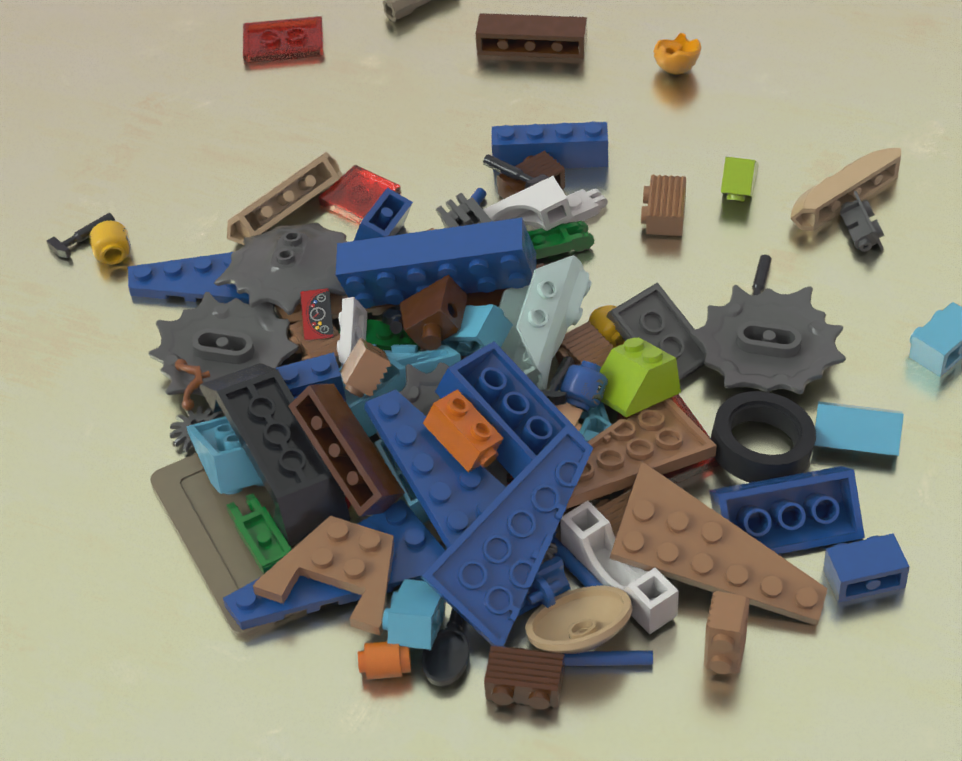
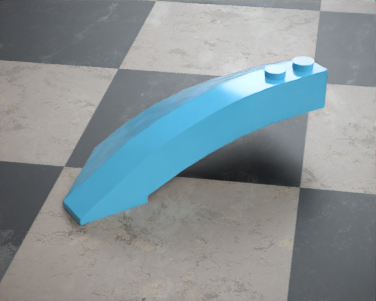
M394 344L391 346V350H383L391 366L387 367L386 373H383L384 378L380 379L381 384L376 385L377 390L373 391L374 395L368 396L364 394L360 398L346 390V385L343 383L346 396L345 402L368 437L377 433V430L364 409L366 401L395 389L401 392L406 384L405 366L407 364L427 374L434 371L440 362L448 366L461 360L460 353L447 345H441L437 350L418 351V345ZM226 416L186 426L187 433L210 483L220 494H236L241 492L243 488L252 485L264 486Z

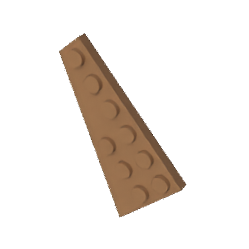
M668 398L635 413L627 420H618L588 441L593 450L566 509L633 486L641 461L664 475L716 456L717 445L671 398Z
M641 461L610 559L646 571L656 568L665 577L711 592L720 591L747 596L750 599L749 603L751 605L817 626L828 588Z

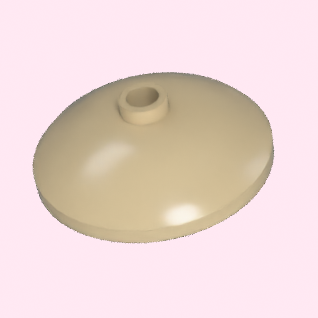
M612 586L583 587L556 596L555 605L549 608L541 605L529 617L525 629L530 643L539 649L551 653H582L603 645L618 634L628 622L633 607L629 595L619 588Z

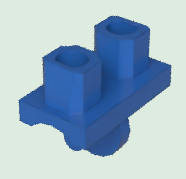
M556 556L540 565L518 616L541 604L546 608L555 605V597L571 589L564 573L563 560L560 557Z

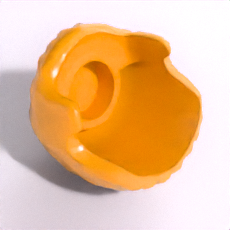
M679 33L674 40H659L653 50L654 58L657 65L667 73L674 75L684 74L696 64L701 51V43L698 39L690 41L684 33Z

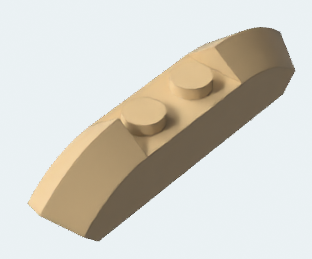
M887 148L871 152L855 160L852 164L846 165L831 177L825 178L821 183L808 189L798 198L792 208L790 219L801 230L814 231L838 216L844 203L857 200L854 191H857L862 201L897 179L901 160V148Z
M325 152L286 178L227 221V239L245 245L243 243L244 238L264 233L341 178L343 175L338 162L328 152Z

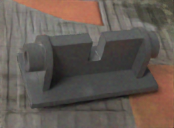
M854 191L857 200L844 203L841 206L840 215L844 219L857 249L865 252L878 243L882 251L884 248L879 238L885 235L877 219L872 222L870 220V217L875 214L868 200L866 199L861 202L857 191Z

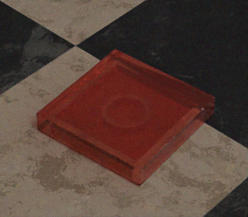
M354 165L319 196V203L321 206L360 224L387 187L398 194H401V187L388 179Z

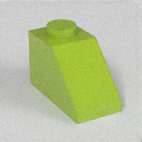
M725 156L721 193L727 194V200L745 202V196H753L759 166L756 160Z

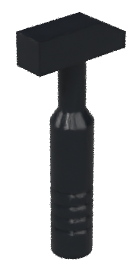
M489 154L483 160V165L515 180L526 182L525 189L549 178V176L544 174L533 178L523 173L522 169Z
M107 213L77 230L72 237L63 242H60L54 236L46 240L48 247L59 257L68 258L71 256L69 246L89 238L91 230L98 223L115 221L111 213Z
M764 254L759 258L752 286L753 295H759L765 289L772 261L769 255Z
M569 356L562 359L550 382V389L541 390L555 406L566 404L567 392H558V390L561 389L567 369L574 365L573 358Z

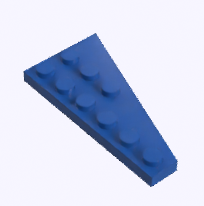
M233 252L128 266V288L131 296L158 299L180 296L184 297L185 301L196 302L197 298L203 299L205 292H210L214 299L220 303L225 304L237 298L243 303L249 304V294H239L235 284L220 286L214 284L215 280L229 267Z
M569 424L548 443L421 576L437 594L491 645H505L508 634L519 614L522 603L534 581L556 528L562 519L570 497L593 450V447Z
M403 499L392 504L384 513L374 514L358 523V525L394 536L395 545L387 593L393 592L395 586L402 585L404 579L424 581L421 576L445 552V549ZM299 576L284 604L255 595L253 585L258 579L223 598V602L241 630L283 620L286 614L305 609L307 613L320 610L321 605L337 601L339 605L357 601L360 600L362 595Z

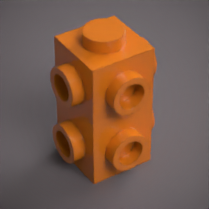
M458 389L434 402L423 422L424 426L468 473L480 465L483 468L489 466L497 458L499 453L496 450L504 439L495 427L479 413Z

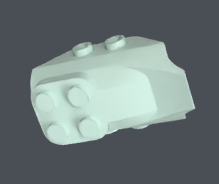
M574 255L535 269L529 286L505 290L499 304V308L503 310L504 316L513 324L501 349L540 390L547 389L552 358L558 351L568 327L576 325L583 313V309L580 306L591 287L592 282L589 280V273L584 270L582 262Z

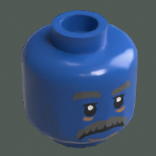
M583 360L581 366L571 365L567 369L560 392H567V403L585 412H589L590 408H596L600 405L608 384V379L600 373L601 366Z

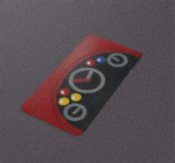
M326 288L301 291L304 339L332 338L334 334L330 290Z

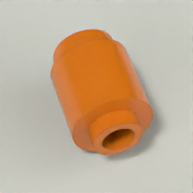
M388 641L365 643L364 651H358L359 673H366L367 680L402 677V673L411 672L410 648L399 646V644H388Z

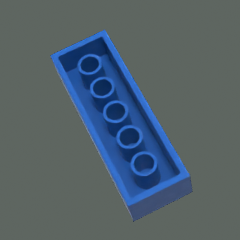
M521 217L337 243L335 275L348 298L355 297L365 309L378 305H398L448 274L466 294L476 292L489 293L499 289H519L529 286L536 269V251Z

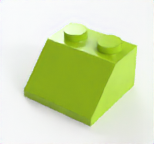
M639 337L630 338L624 344L613 348L600 369V373L608 379L601 402L625 417H629L681 393L676 357Z

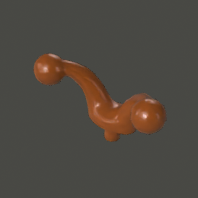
M178 359L175 362V368L178 371L195 375V379L187 386L182 401V408L190 411L194 408V401L190 399L192 392L199 388L200 384L204 383V378L211 376L209 371L202 372L200 366L187 365L186 360Z

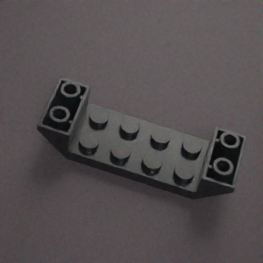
M259 363L200 384V389L213 413L223 411L276 505L273 520L289 546L300 543L329 516L350 522L351 518L344 492L288 407L295 398L278 369Z

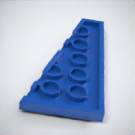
M396 389L366 401L364 406L366 413L448 549L506 487L481 465L468 473L424 426L423 422L426 416Z

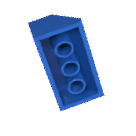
M592 121L584 123L491 126L492 156L513 166L522 163L528 156H535L545 150L547 154L549 153L550 157L552 156L554 160L556 159L557 163L560 162L561 166L563 165L565 169L608 167L607 122Z
M495 341L448 367L435 390V393L440 398H443L458 389L479 413L495 427L497 432L504 438L496 450L499 453L496 459L514 479L567 424L585 439Z
M839 466L709 490L711 505L714 511L777 554L865 538L855 472L851 468Z

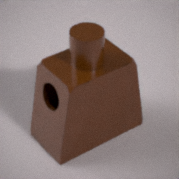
M448 274L400 302L405 332L421 349L437 350L441 346V341L460 330L468 295Z

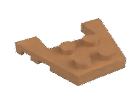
M329 516L254 583L255 595L284 604L299 576H304L362 595L350 616L351 627L381 636L383 632V614L387 604L388 581H390L394 553V536Z

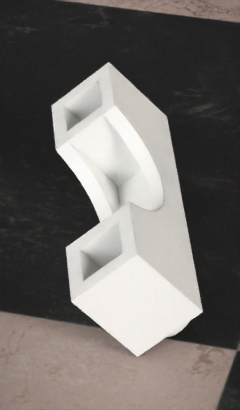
M553 176L483 209L492 221L522 217L525 225L538 226L546 231L573 218L568 199Z
M589 501L562 516L560 520L561 543L604 586L619 588L629 595L633 607L631 616L649 634L678 616L679 591L656 568L645 571L610 559L616 539L610 522Z

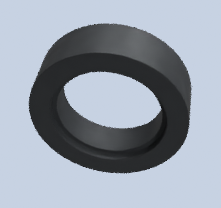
M751 391L734 395L722 403L716 413L710 439L717 445L716 456L714 457L720 466L731 475L751 483L803 473L809 464L813 451L816 429L807 412L790 399L774 393ZM744 422L767 423L784 431L791 438L794 447L783 454L769 455L758 453L740 444L733 436L732 429Z

